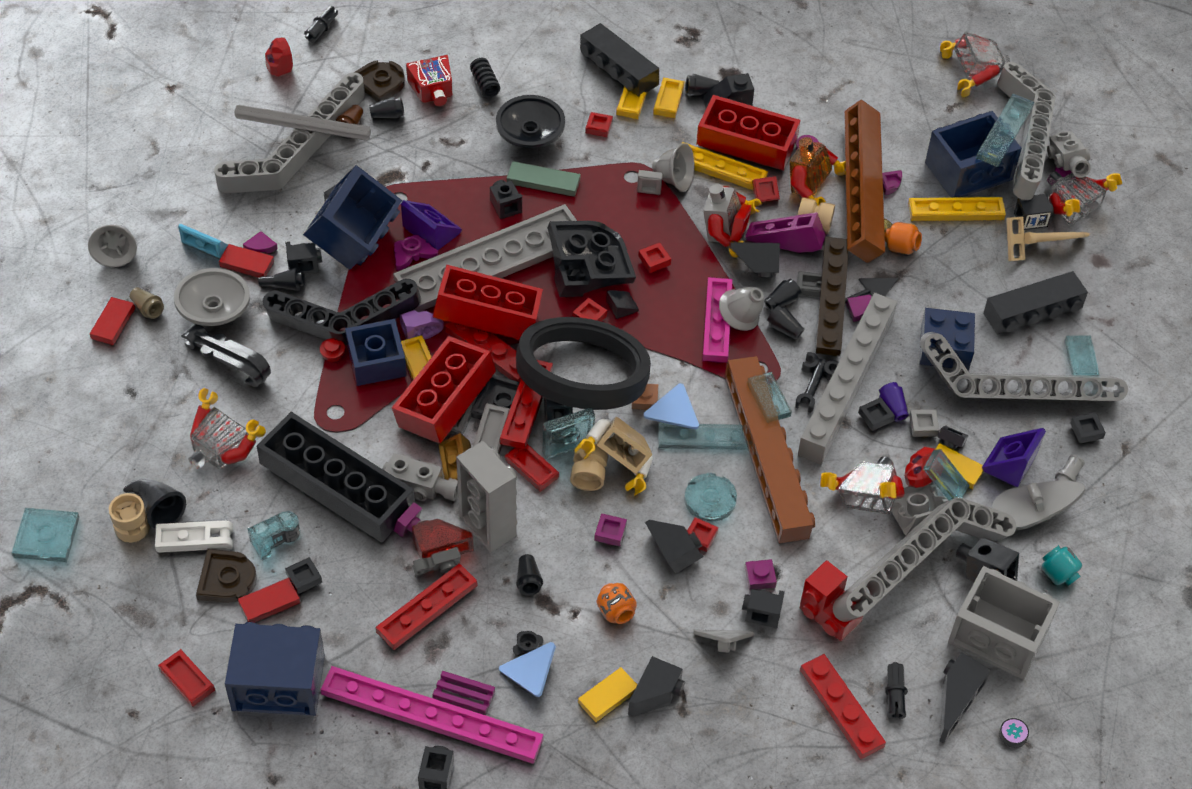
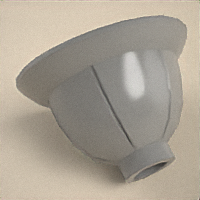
M681 143L675 149L666 151L659 159H654L652 163L653 172H661L662 180L674 185L680 192H686L689 189L694 175V156L691 147L686 143Z
M110 224L97 228L91 234L88 241V251L90 256L100 265L120 267L134 259L137 252V243L126 227Z
M742 287L737 290L726 291L719 301L721 316L735 329L747 331L755 328L759 322L760 313L764 305L763 292L756 287Z

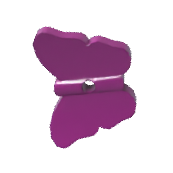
M413 235L395 242L394 252L396 269L398 271L409 266L413 259L418 261L420 257L431 259L438 256V250L432 247L431 244L426 243V240L419 235Z

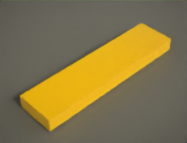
M688 144L693 152L695 171L753 190V179L768 177V171Z
M1002 197L909 198L908 201L911 221L1005 220L1006 216Z

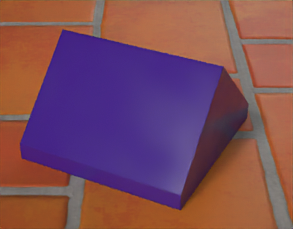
M403 200L401 203L402 226L413 235H419L425 239L426 243L431 244L437 250L454 239L462 231L459 226L429 204Z
M1039 428L1000 437L983 464V471L1013 486L1019 487L1037 456L1046 433L1045 429Z

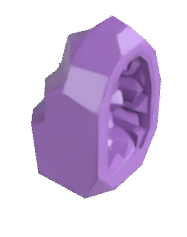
M412 310L400 315V324L406 339L422 335L425 340L438 334L444 327L443 320L433 318V314L427 311L417 312Z

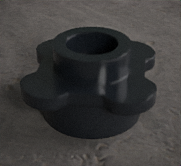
M532 631L519 632L517 634V644L513 646V653L516 656H520L539 648L543 644V637Z

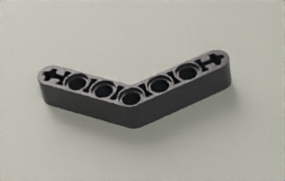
M402 279L340 313L279 291H270L263 297V306L269 318L274 322L325 340L333 338L342 341L344 345H347L345 330L338 332L340 329L397 319L401 314L414 310L421 303L417 284L412 279ZM391 304L389 307L382 308L384 305ZM368 316V318L360 320L362 317ZM324 320L322 323L316 324L318 321Z

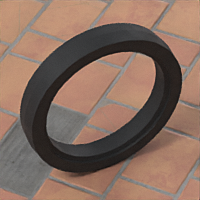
M557 317L539 321L523 332L516 351L517 372L528 387L551 401L579 409L608 410L626 406L636 401L643 394L650 377V356L645 347L636 338L613 325L587 318ZM574 341L588 343L607 349L623 358L630 365L633 374L626 380L614 384L595 385L579 383L548 371L538 363L533 353L542 345L553 342Z

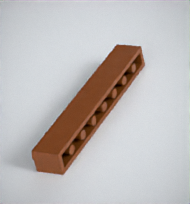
M861 99L845 110L847 250L866 263H869L885 253L881 116L879 111Z
M757 356L728 360L725 378L778 543L810 539L812 528H815V517L808 510L807 493L801 489L800 472L794 468L793 452L791 448L787 447L786 431L784 427L780 426L779 410L777 406L773 405L772 389L770 386H767L765 381V368L760 366Z

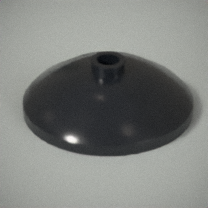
M522 95L508 100L500 107L496 115V127L500 136L512 145L529 149L540 148L555 142L562 135L565 128V115L561 107L549 98L539 95Z

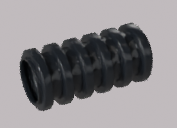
M483 57L473 60L470 64V70L481 94L486 98L496 96L500 92L501 87L489 61Z

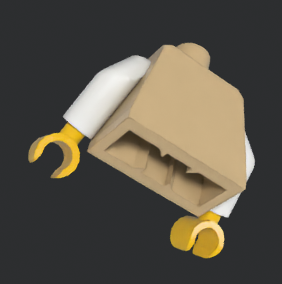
M615 417L612 421L609 419L598 420L587 434L586 439H583L575 447L574 451L576 453L580 448L583 449L586 453L583 459H586L595 450V444H597L598 447L634 473L636 477L626 483L625 489L629 491L634 487V496L646 489L644 479L647 477L653 460L652 452L645 438L620 418Z

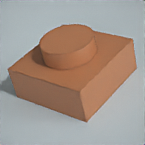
M647 384L643 394L636 401L632 402V409L648 410L658 401L659 384Z

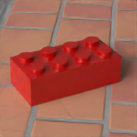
M713 95L698 125L696 145L784 171L796 145L801 120Z
M446 264L433 318L520 340L523 332L536 322L543 289Z
M448 336L392 406L398 427L441 444L496 372L491 352Z

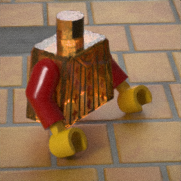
M809 137L800 139L799 148L789 162L791 193L816 200L817 206L825 203L826 201L823 197L814 198L813 196L832 171V165L836 175H846V161L839 162L837 160L838 157L820 142H813Z

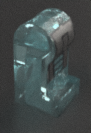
M290 511L279 513L247 528L250 542L262 561L272 556L271 549L284 542L290 543L297 540L301 532L298 516Z

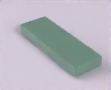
M512 161L507 175V182L512 180L513 184L517 186L575 197L581 180V174Z

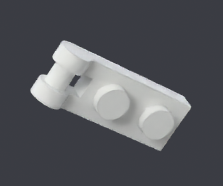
M230 521L156 524V552L207 549L230 551L233 547V540L230 538V535L233 533V523ZM212 534H219V537H212Z

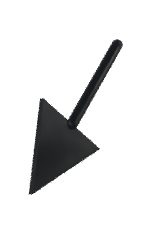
M859 278L858 280L865 287V290L847 298L864 296L868 293L871 296L874 293L886 296L899 278Z

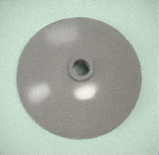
M221 268L202 269L187 275L179 282L174 292V303L179 314L186 320L203 326H218L235 320L244 313L250 301V291L246 281L235 272Z

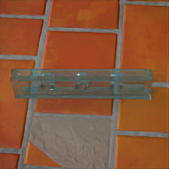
M1012 94L979 149L976 159L999 167L1033 109L1035 102Z
M658 423V448L749 450L748 447L753 445V441L745 440L743 433L745 425L699 424V428L694 430L667 423Z

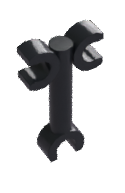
M807 352L806 361L811 363L803 362L801 370L813 374L805 392L797 396L795 408L798 409L801 403H807L809 405L808 412L811 413L815 406L814 394L822 376L824 375L827 380H830L834 373L831 370L836 369L839 361H826L825 359H819L815 353Z

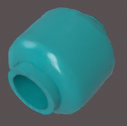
M1058 545L1042 558L1044 561L1042 563V570L1055 585H1061L1065 582L1069 586L1081 577L1078 571L1082 568V562L1069 547L1061 548Z

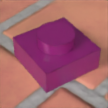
M413 502L397 520L394 532L401 537L408 530L412 533L421 522L419 517L422 508Z
M601 513L594 541L620 547L627 519Z
M772 559L745 562L749 590L776 588L777 581Z

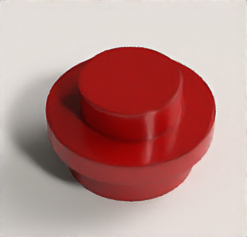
M333 338L323 341L320 345L321 356L329 362L339 361L345 353L344 343Z

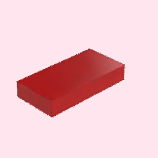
M742 204L734 218L730 240L736 242L741 240L748 227L752 209L751 205Z
M228 244L219 260V265L225 269L259 278L267 276L274 263V256Z
M111 297L89 333L90 338L114 345L135 310L134 303Z
M528 444L525 449L515 447L505 455V461L539 492L559 478V472Z
M288 577L238 599V602L247 621L255 623L300 604V598Z
M182 649L158 665L161 673L192 707L215 691V686Z

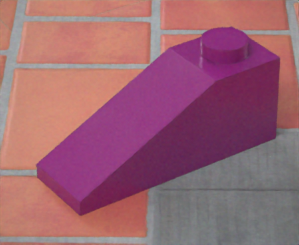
M816 212L751 222L745 238L751 242L780 243V249L801 253L821 250L826 234Z

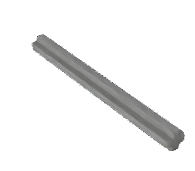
M236 105L234 111L237 119L366 141L369 140L371 135L370 127L245 105Z

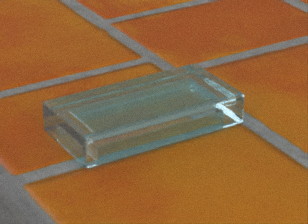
M1091 335L1066 336L1065 345L1071 374L1099 376Z
M772 372L748 378L747 384L767 423L791 417L792 410Z
M941 449L934 450L923 469L948 500L956 497L963 498L969 484Z

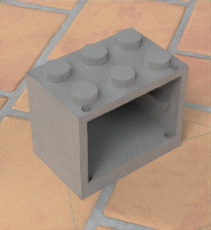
M983 566L956 616L948 644L1024 680L1051 626L1060 601L1053 599L1052 596L1046 593H1040L1028 587L1023 582L1008 578L997 570Z

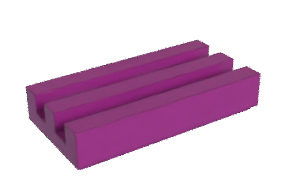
M442 670L441 678L438 680L436 690L434 689L432 694L433 699L486 715L495 694V687ZM444 689L459 694V696L465 698H472L484 702V704H479L464 698L444 693L442 691Z

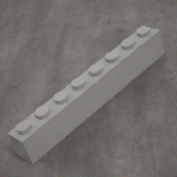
M877 293L873 294L801 436L798 456L822 465L893 321L897 305L896 300Z

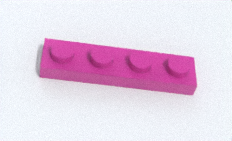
M708 277L702 361L728 362L730 325L721 316L719 301L726 291L732 290V279Z

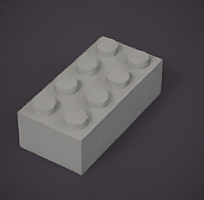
M481 441L456 457L459 516L490 552H493L517 536V475L511 466H506L501 461L496 449L490 448L484 441Z

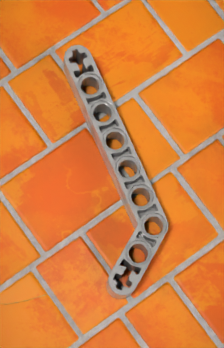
M1007 62L1002 69L997 86L1028 112L1013 193L1020 199L1030 200L1033 198L1042 179L1056 97L1050 89L1022 66L1014 62Z
M348 73L308 116L336 121L337 117L352 105H359L365 98L362 75L359 73ZM295 128L267 159L221 162L214 168L217 188L222 193L281 189L331 134Z
M927 332L920 340L921 349L948 388L960 397L1120 401L1128 393L1126 382L1113 376L969 373L948 341L941 334ZM931 338L938 340L936 346L943 353L939 354L937 350L929 348ZM951 358L953 360V367L948 371H944L942 368L943 361ZM965 378L968 383L967 388L964 391H958L957 382ZM987 379H991L993 383L992 389L984 392L982 390V383ZM1011 380H1016L1018 383L1016 391L1009 393L1007 389L1008 383ZM1041 380L1043 383L1042 390L1039 393H1034L1033 384ZM1062 381H1066L1068 389L1065 393L1060 394L1058 386ZM1091 381L1093 390L1091 393L1085 394L1083 390L1084 385ZM1114 385H1117L1118 388L1110 392L1103 390L1102 386L1114 387Z
M956 497L939 505L836 599L833 604L835 617L842 622H848L865 615L955 530L980 539L985 538L996 542L1015 533L1016 522L1014 518L1005 512L961 497Z

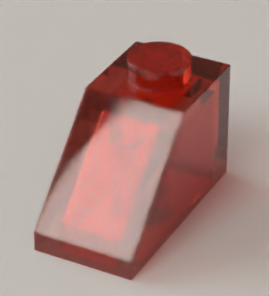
M438 518L430 521L424 520L412 526L413 542L420 559L429 558L432 554L458 547L460 555L474 551L472 532Z

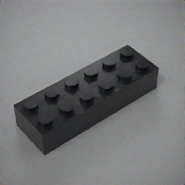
M290 412L256 446L259 463L381 543L395 529L396 522L400 516L415 502L413 488L293 412Z

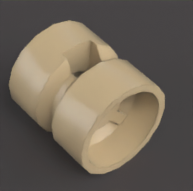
M802 197L798 215L817 212L825 234L828 235L835 204L825 202L817 206L816 200Z
M595 444V450L586 459H583L586 455L583 449L580 448L574 453V464L571 470L570 482L576 488L584 491H596L604 485L605 467H607L609 454Z
M125 493L111 501L109 514L117 537L129 543L138 542L143 539L150 529L143 500L136 494Z

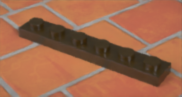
M825 236L816 354L840 356L848 265L847 239Z

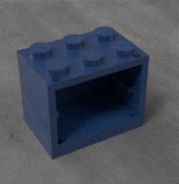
M989 111L933 130L925 164L951 198L965 197L1012 181L1022 148L993 111Z
M355 165L336 184L303 235L350 270L356 264L360 266L368 255L371 256L378 248L379 244L376 242L379 238L382 239L390 228L387 225L389 222H393L400 213V210L397 208L402 200Z
M247 622L245 624L235 623L225 679V688L231 711L316 716L325 660L321 629L309 625L290 627L284 624L259 625L254 622Z

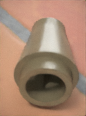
M139 287L134 288L130 292V299L144 317L153 319L162 314L164 304L159 296Z

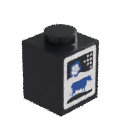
M1046 194L1034 195L1030 200L1018 198L1014 210L1015 217H1023L1024 230L1048 227L1050 218L1054 214L1053 205L1049 203Z

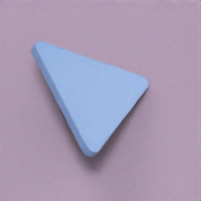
M682 383L676 385L644 412V418L694 430L699 428L695 412Z
M549 642L501 665L499 670L534 696L540 697L543 693L556 645L553 642Z

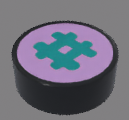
M1010 718L1002 723L999 736L1006 746L1020 748L1027 742L1029 729L1022 720Z

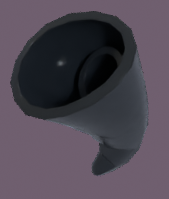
M140 479L129 483L123 489L125 493L134 492L142 498L146 508L147 521L152 528L156 529V524L177 523L185 512L187 505L186 497L180 491L164 483Z

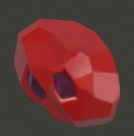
M285 37L275 38L265 53L268 71L271 75L278 77L290 73L293 68L292 53Z
M923 447L910 457V462L906 465L904 474L906 484L909 487H924L939 477L942 470V458L935 448Z

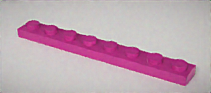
M331 666L320 689L321 695L532 764L536 760L544 739V734Z

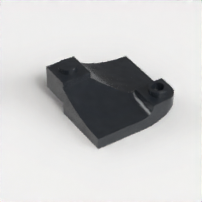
M596 221L549 222L547 229L553 250L554 280L559 297H583L584 293L599 288L634 283L636 275L625 243L619 233L605 224Z

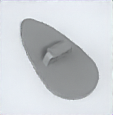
M1074 481L1030 483L1002 492L994 500L992 508L1011 515L1016 522V530L1026 529L1042 523L1071 507L1085 493V486L1080 482Z

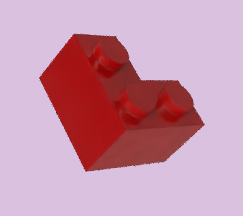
M826 560L805 580L799 608L807 618L813 619L820 624L828 635L835 636L838 640L842 641L862 622L863 616L848 622H842L835 617L833 604L845 592L848 576Z

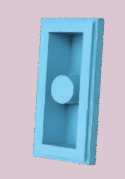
M183 224L178 226L182 243L215 257L221 258L228 244Z

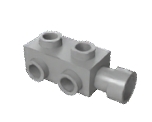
M1061 131L1049 137L1050 145L1047 146L1048 156L1050 159H1054L1057 168L1062 167L1065 171L1070 170L1078 178H1083L1090 173L1091 165L1088 162L1090 160V152L1088 147H1084L1080 138H1077L1072 131Z
M393 453L390 461L386 462L382 468L413 488L415 499L419 501H425L426 498L434 500L437 493L444 495L445 499L456 501L458 498V480L452 478L448 480L443 479L442 467H438L434 463H425L407 455L401 456Z

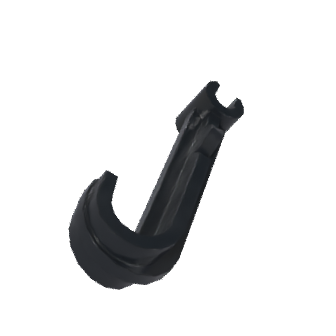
M194 324L181 335L182 338L188 340L184 343L188 348L194 349L198 346L201 348L204 357L214 356L215 360L247 374L249 377L245 382L253 387L263 384L271 374L270 366L261 354L237 342L227 340L224 334L211 336L202 325Z

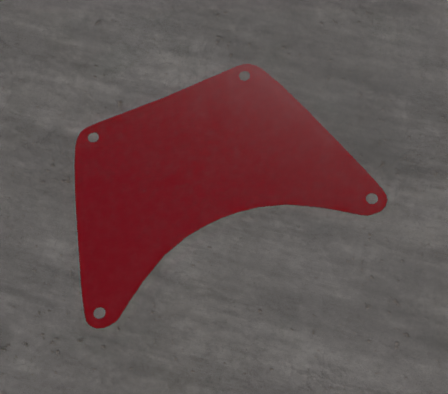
M628 162L560 169L561 171L581 174V180L575 197L514 185L518 193L522 195V213L503 219L499 218L490 201V187L498 180L507 182V175L409 182L386 186L394 194L398 192L404 193L407 196V201L431 205L462 229L459 235L438 250V255L564 204L577 221H596L605 224L619 233L625 243L636 275L634 283L599 288L584 293L583 297H559L554 280V257L505 276L502 279L543 289L535 323L557 317H572L573 311L587 298H590L607 310V317L602 322L629 333L645 348L683 360L726 379V362L702 360L708 277L729 279V277L676 195L663 180L661 194L658 195L637 192L638 181L630 183L624 179L625 173L629 171L639 173V170L653 172L652 168L645 164ZM401 204L397 208L400 210V213L393 222H389L387 225L390 227L388 232L382 239L379 238L376 242L379 246L371 256L368 255L360 266L356 264L352 269H348L337 312L340 313L396 283L393 274L399 271L396 269L395 242L413 236L412 233L402 226ZM660 242L671 257V265L649 273L638 257L639 250ZM421 257L419 258L418 261H415V260L413 259V261L410 263V265L407 266L406 268L411 267V266H413V265H416V264H418V263H421V262H423V261H426V260H428V259H426V258H421ZM607 291H628L638 306L639 311L616 319L606 302ZM391 304L384 305L382 308L389 307ZM435 306L425 309L423 311H427L433 314ZM364 316L360 320H364L368 318V316ZM399 317L395 321L400 340L403 341L406 338L402 331ZM443 321L444 327L438 334L424 340L431 357L448 336L452 337L445 332V325L449 321ZM757 325L755 328L747 331L738 330L730 326L728 360L757 356L758 361L765 363L768 367L765 379L767 386L774 384L781 375V368L759 326ZM494 334L508 345L517 344L520 341L512 337ZM345 345V353L339 361H324L314 408L316 424L324 430L333 432L351 430L362 425L378 411L403 394L413 380L407 366L406 377L357 386L348 348ZM333 405H339L344 408V415L339 419H331L327 416L328 408Z

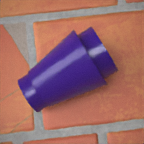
M891 382L882 386L879 389V398L881 397L895 415L894 420L899 422L908 418L909 413L903 388L898 386L897 382Z

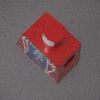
M448 55L406 63L407 81L420 101L423 103L433 101L436 106L445 105L447 98L453 95Z

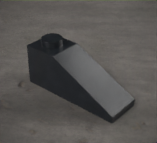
M962 652L956 661L951 659L943 671L946 678L942 692L939 741L945 744L986 684L991 671Z

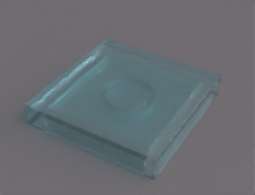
M592 407L543 423L542 453L545 459L573 451L583 439H586L587 434L595 424V413Z
M25 508L12 550L13 558L67 563L80 518L78 512Z

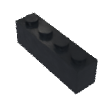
M599 23L580 34V50L582 54L595 62L599 68L609 73L613 79L618 80L627 90L640 97V94L643 92L647 93L659 85V67L603 24Z
M1074 271L989 297L987 298L983 314L997 335L1013 332L1017 328L1026 325H1034L1048 318L1053 319L1070 311H1078L1083 308L1088 291Z

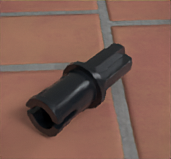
M329 6L320 16H316L313 24L304 32L305 38L310 42H316L324 31H328L329 24L338 15V10L334 6Z
M893 662L887 666L888 687L885 689V693L888 695V717L896 719V708H898L899 719H903L906 717L905 695L908 693V689L905 687L904 666L898 662Z

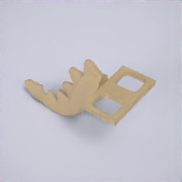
M1023 217L1006 218L1008 261L1025 260V244L1090 236L1088 232L1024 233ZM1013 220L1018 221V234H1013ZM1014 244L1019 245V258H1014Z

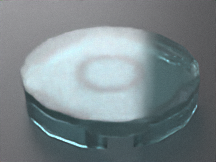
M714 473L700 474L688 483L684 501L689 512L698 519L710 522L719 521L728 517L735 509L737 492L735 486L725 477H718Z

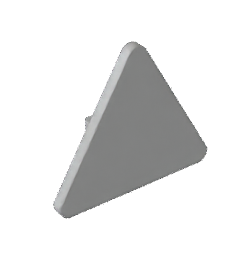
M694 630V635L717 640L718 652L729 653L730 650H736V641L754 636V631Z

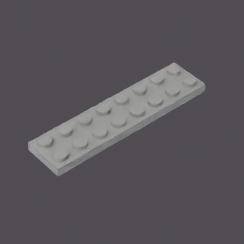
M564 204L393 274L394 281L412 279L416 282L421 296V303L414 310L420 312L435 306L446 264L503 278L553 257L551 240L547 229L550 221L577 220Z

